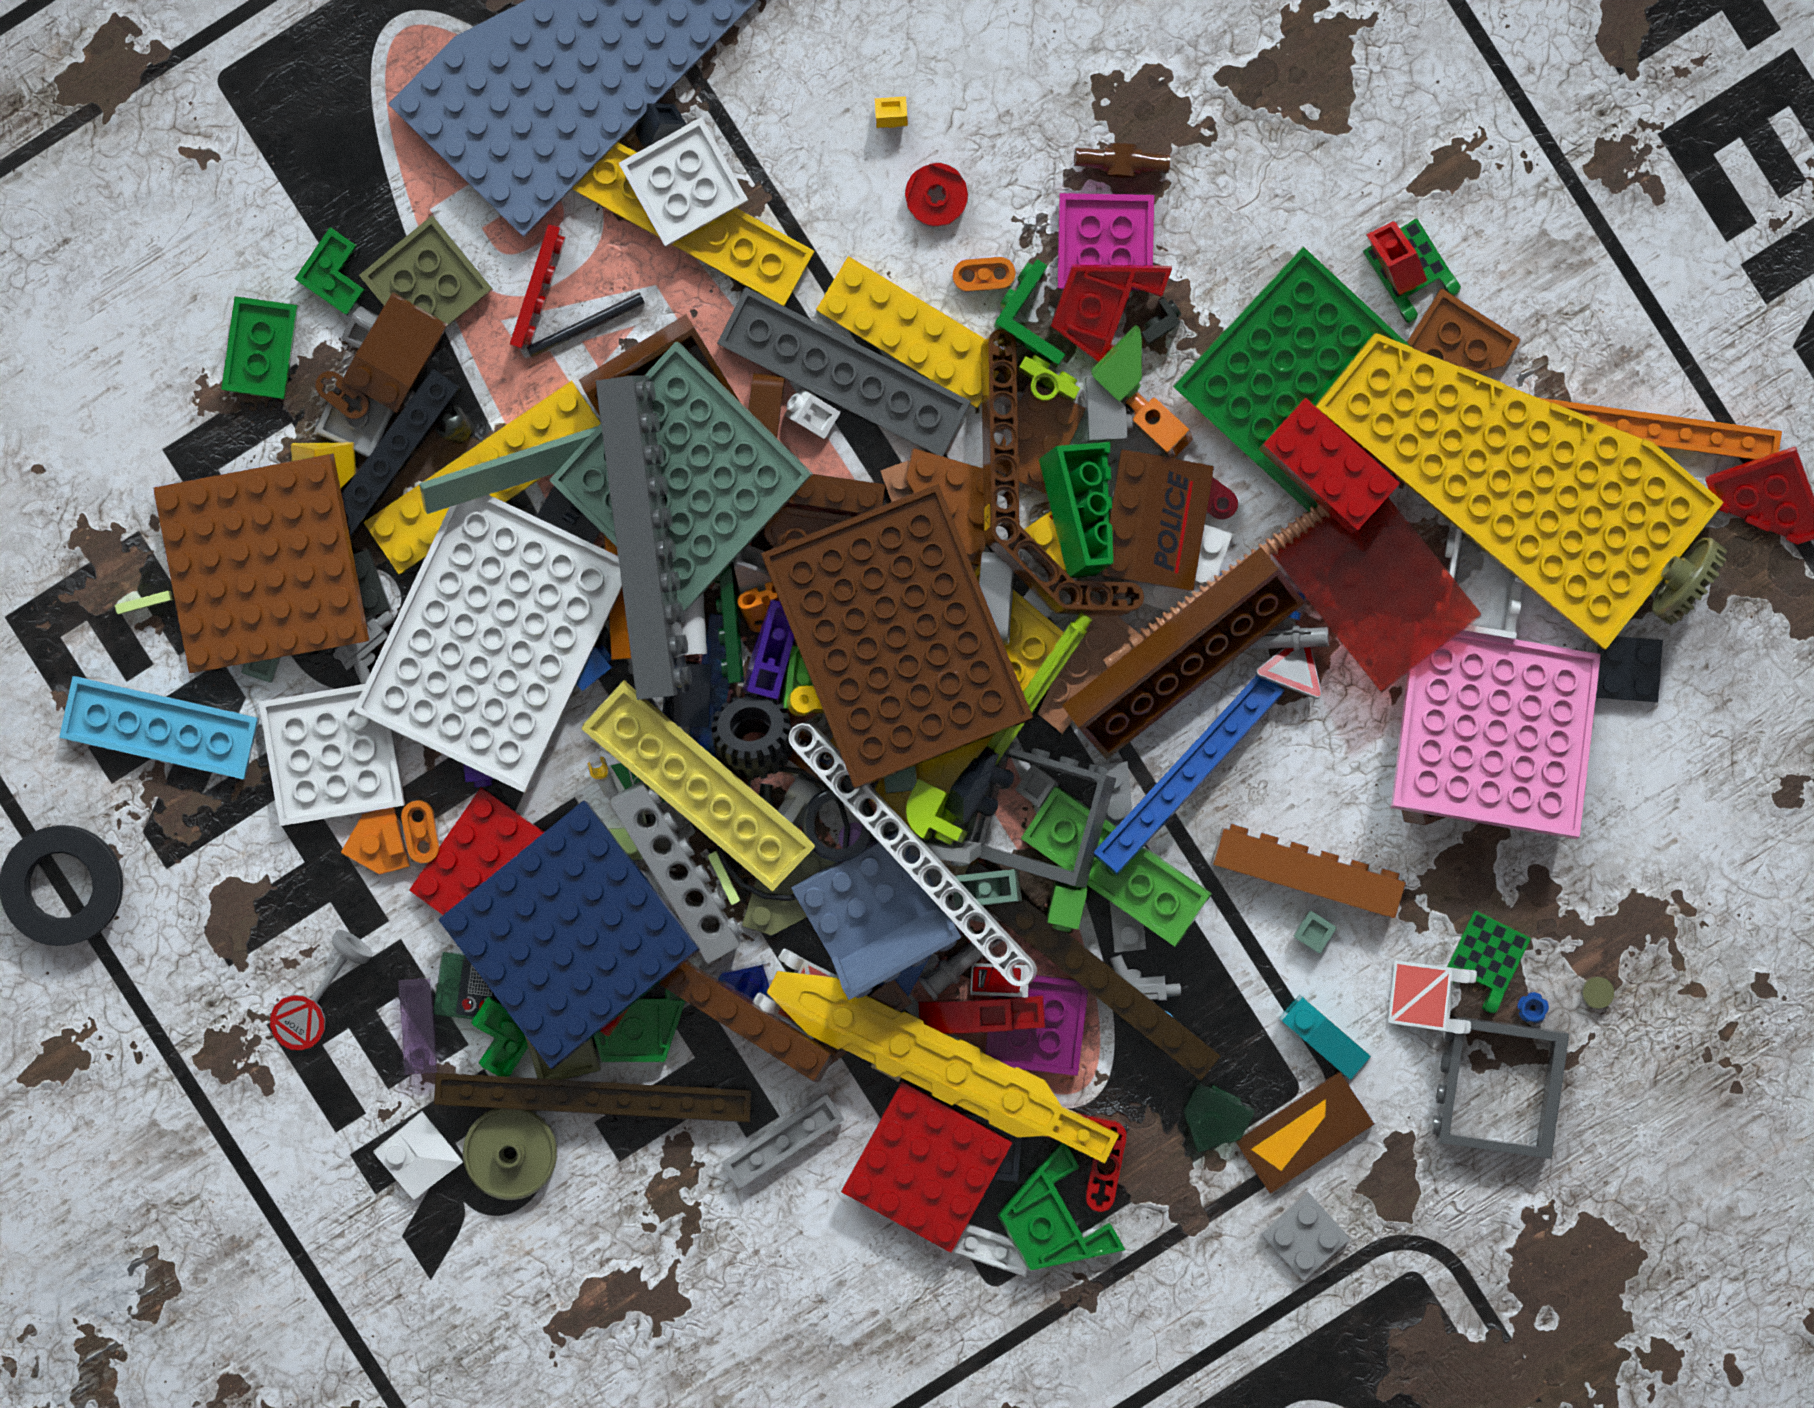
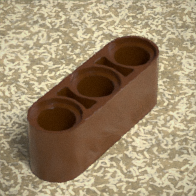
M753 373L748 410L778 438L785 378Z

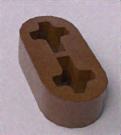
M334 371L322 372L316 379L315 384L317 393L351 419H360L368 414L370 401L364 393L343 382V376ZM335 377L337 379L335 385L342 390V393L338 395L333 391H329L326 394L324 392L326 388L323 383L324 379L332 380ZM346 395L355 400L360 397L362 399L360 405L363 407L362 411L354 410L350 413L351 405L343 398Z

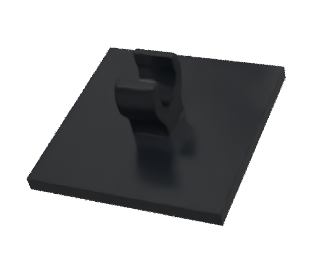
M553 486L536 517L593 544L600 530L563 493Z

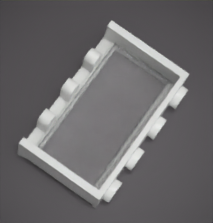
M1450 522V526L1455 527L1453 539H1447L1445 557L1450 558L1448 570H1442L1439 588L1445 589L1443 602L1437 601L1434 619L1440 620L1439 626L1516 639L1517 633L1515 629L1517 617L1521 610L1522 602L1520 599L1523 582Z

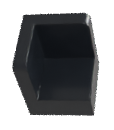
M647 103V111L639 121L635 133L645 149L687 124L675 104Z

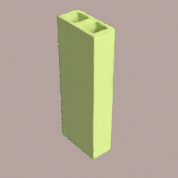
M165 591L116 604L115 608L117 614H123L174 599L171 591Z
M715 851L708 854L707 856L731 905L739 902L741 899L727 870L722 865L718 852Z

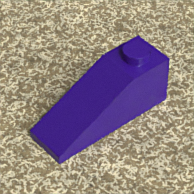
M773 599L770 601L742 687L748 692L778 699L794 641L793 633L780 601Z

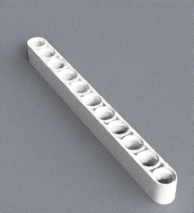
M805 723L794 726L789 733V743L814 772L1009 983L1018 987L1031 983L1036 977L1037 968L1033 960L870 784L854 789L851 793H845L842 790L841 780L849 774L840 751L816 726ZM803 729H808L813 737L811 744L807 747H803L798 741V735ZM825 752H829L834 758V764L829 770H824L819 762L821 755ZM869 798L877 804V811L871 817L865 815L862 810L864 801ZM889 822H894L899 829L898 836L894 840H889L884 835V827ZM911 845L916 846L920 850V859L916 863H910L905 857L906 849ZM933 868L942 874V881L937 887L931 886L927 881V873ZM953 892H958L963 897L964 903L959 910L952 909L948 903L949 896ZM975 915L982 917L985 921V929L980 934L973 932L970 928V920ZM996 939L1003 940L1007 945V952L1003 957H998L992 952L991 946ZM1019 962L1027 965L1029 969V975L1023 981L1015 978L1013 974V968Z

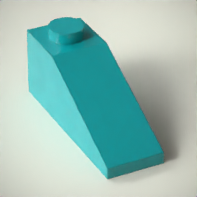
M1300 994L1279 1017L1281 1021L1350 1080L1371 1057Z

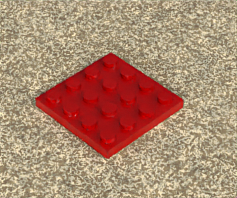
M901 1081L845 1182L841 1193L952 1253L1011 1147L1012 1141Z

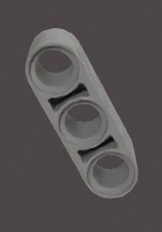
M982 552L979 585L1004 645H1009L1014 571L995 552Z

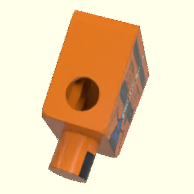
M1136 392L1125 402L1124 405L1135 415L1132 419L1135 427L1166 457L1175 459L1193 440L1190 429L1155 397L1148 402L1142 395ZM1154 417L1160 419L1156 424L1149 423Z

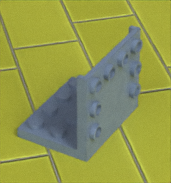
M897 828L886 834V838L894 840L898 836L899 829ZM878 840L870 843L859 856L849 861L836 862L791 887L829 953L841 986L849 1000L854 997L861 998L866 996L875 985L883 981L885 983L893 981L901 974L902 970L925 963L929 955L938 950L946 951L952 948L957 943L956 940L961 938L955 923ZM911 846L906 849L905 857L910 863H916L920 858L919 856L910 855ZM927 873L928 883L931 886L936 887L930 875Z

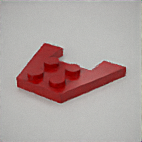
M1072 264L1055 309L1051 326L1099 362L1115 346L1111 343L1131 288L1133 287L1162 297L1172 271V266Z

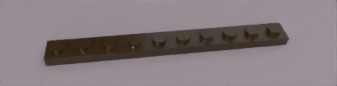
M975 859L970 863L964 875L991 871ZM1022 897L1021 902L984 906L1200 1081H1202L1221 1057L1066 931L1053 928L1052 923H1047L1048 917Z
M436 1073L434 1105L749 1123L751 1090Z

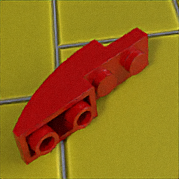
M1043 995L918 1002L919 1019L923 1020L925 1025L943 1034L999 1032L1046 1027Z

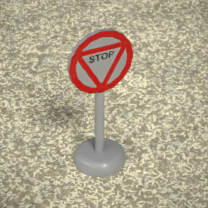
M337 930L334 933L332 944L342 955L311 998L305 995L293 994L281 999L274 1006L270 1015V1028L274 1037L281 1045L291 1050H304L314 1046L321 1039L325 1031V1016L322 1008L317 1004L318 1000L348 959L358 964H365L373 955L371 949L353 934L344 930Z

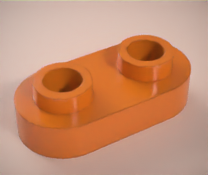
M1004 257L966 259L960 261L955 266L953 282L957 288L965 292L1005 289L1013 283L1016 271L1013 263ZM995 269H1004L1006 276L1003 279H996L993 274ZM970 270L974 273V279L971 282L963 280L962 274L964 271Z
M420 800L412 801L403 808L401 814L407 851L414 861L428 863L437 856L440 846L434 812L428 803ZM420 810L423 812L424 819L421 822H416L413 819L414 811ZM421 841L429 843L430 849L427 853L419 850V843Z

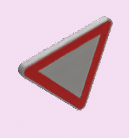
M1303 647L1299 651H1294V648H1284L1256 670L1258 677L1306 696L1319 699L1322 695L1312 647Z

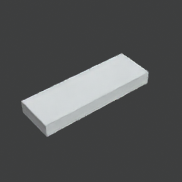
M967 1224L952 1251L954 1254L1024 1277L1028 1273V1269L1010 1237Z

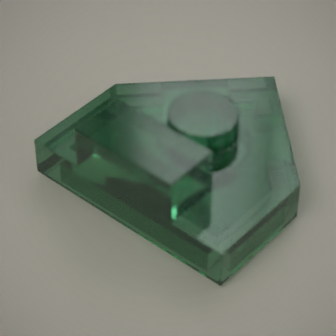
M1199 1082L1184 1108V1114L1190 1126L1197 1152L1208 1150L1210 1147L1239 1141L1255 1112L1254 1109L1242 1104L1240 1098L1214 1085L1212 1088H1209Z

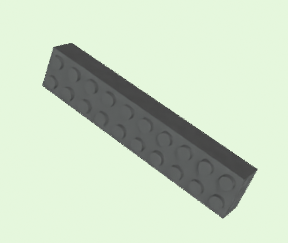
M649 375L596 380L637 700L678 695L689 691V685H692V672L690 667L686 666L685 654L688 653V641L686 635H682L681 622L684 621V609L677 599V590L680 589V578L678 572H674L672 560L676 558V547L674 541L670 540L668 527L672 526V516L670 509L666 508L664 496L668 494V485L665 476L661 474L660 464L664 462L662 446L657 443L656 432L660 430V423L657 413L653 412L652 400H655L656 397L653 381H649Z

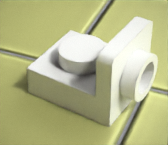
M799 389L789 399L784 416L825 439L840 412L811 393Z

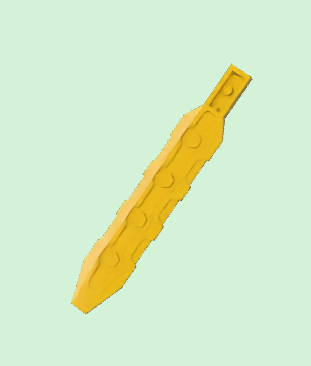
M777 971L767 990L770 997L808 1035L838 1050L842 1048L875 1064L877 1069L893 1077L899 1076L932 1092V1096L950 1105L956 1104L989 1120V1124L1015 1137L1050 1136L1105 1163L1119 1136L1118 1133L1063 1107L1045 1080L1019 1067L1013 1068L980 1052V1048L962 1039L956 1040L925 1025L923 1020L905 1011L901 1013L867 995L861 998L854 997L849 1000L841 986L840 980L836 977Z

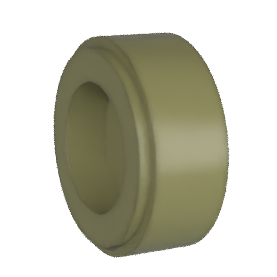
M1596 976L1589 978L1583 984L1581 994L1587 1005L1601 1009L1607 1007L1612 1002L1614 988L1607 979Z

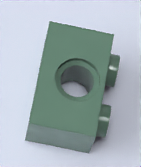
M1017 869L955 876L982 906L1022 901L1019 870ZM953 892L955 908H961L964 903L963 897L958 892Z

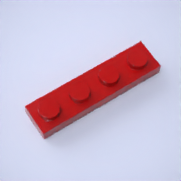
M551 224L547 226L510 340V345L524 350L526 344L531 345L537 327L532 326L535 315H541L546 297L542 296L545 284L551 285L556 267L551 265L555 254H561L566 237L561 236L563 230L560 227Z

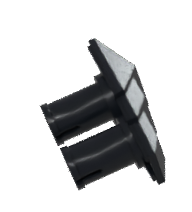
M989 746L962 771L952 785L946 801L945 808L965 824L975 811L987 817H991L996 813L998 809L997 799L985 795L989 790V783L1006 790L1014 781L1013 772L995 765L999 754Z

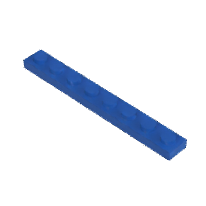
M1256 675L1093 852V856L1118 876L1284 695L1285 690L1278 684Z

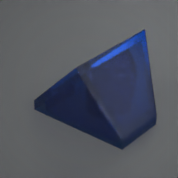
M765 960L723 971L718 978L721 982L726 981L733 985L735 990L746 994L753 1000L758 993L771 998L767 993L771 980Z

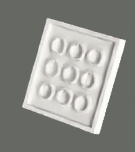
M365 684L259 702L279 826L405 805L393 730L353 711Z

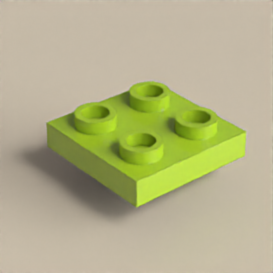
M1033 355L1032 359L1025 356L1018 371L1032 379L1030 389L1032 395L1037 400L1042 402L1050 401L1059 394L1073 402L1081 389L1075 385L1078 381L1076 378L1064 371H1061L1059 375L1048 369L1050 363L1036 355ZM1036 382L1053 392L1045 396L1039 394L1036 390Z

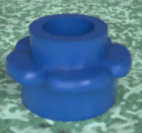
M1530 992L1528 996L1521 997L1517 1005L1518 1009H1520L1519 1016L1525 1022L1539 1023L1544 1020L1545 1014L1549 1010L1547 1000L1543 999L1541 994L1536 992ZM1531 1005L1536 1006L1534 1011L1530 1010Z

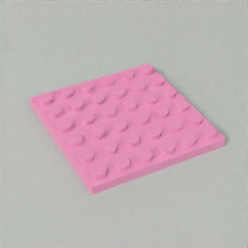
M1416 622L1413 625L1391 808L1577 840L1580 837L1601 654Z

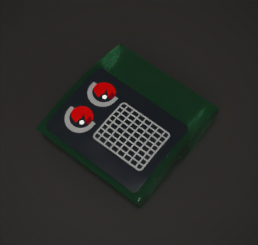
M442 951L433 1014L473 1020L487 997L500 1003L463 953Z

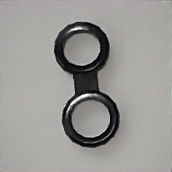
M849 775L845 776L841 783V788L845 793H851L854 790ZM880 780L870 783V785L876 789ZM826 788L815 794L805 806L801 820L802 832L815 845L812 851L821 858L834 862L849 861L866 850L872 842L874 835L862 824L859 838L849 847L835 849L825 845L815 831V818L823 804L839 799L830 788ZM869 798L864 801L862 810L865 815L871 817L874 815V811L869 804Z

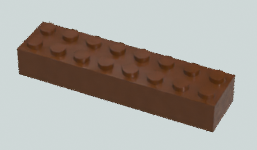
M1260 547L1062 706L1080 731L1102 756L1108 760L1305 602L1262 547Z

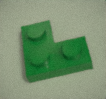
M330 227L294 279L347 316L365 291V289L340 273L357 248V245Z
M487 997L471 1024L494 1039L478 1063L481 1067L497 1076L509 1077L528 1049L525 1034L503 1005Z

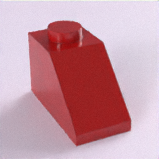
M1395 221L1366 234L1388 280L1399 295L1413 290L1418 285L1427 281L1417 252Z

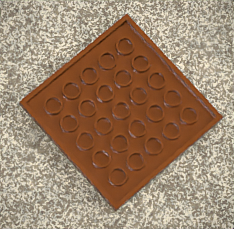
M334 454L153 487L189 673L370 641Z

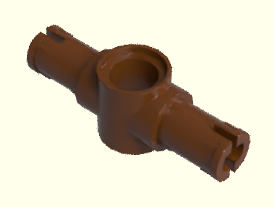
M1109 143V147L1104 146L1103 149L1076 147L1074 151V166L1102 169V172H1107V176L1134 178L1135 174H1140L1141 172L1169 173L1170 155L1143 153L1142 149H1137L1135 144Z

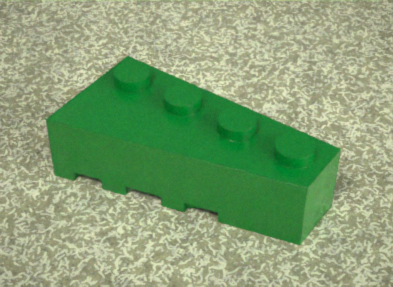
M1110 442L1056 446L1038 459L1066 572L1071 578L1096 576L1113 564L1112 524L1109 523L1112 497L1108 495L1111 467H1108L1107 456L1111 453Z

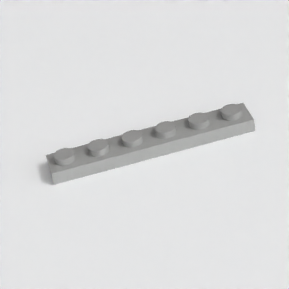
M1127 761L1096 764V766L1108 769L1106 775L1116 778L1105 818L1116 827L1132 811ZM1109 901L1114 952L1146 949L1144 925Z

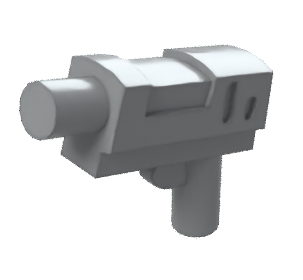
M385 611L377 619L373 617L367 622L370 641L339 646L335 648L336 652L333 653L334 658L341 660L346 671H349L354 666L361 685L366 684L370 676L368 666L375 660V654L372 651L388 638L389 635L384 629L395 620L388 611Z
M1122 955L1110 959L1114 971L1149 999L1167 1001V997L1181 996L1180 983L1165 985L1164 975L1141 977L1139 970L1127 969Z

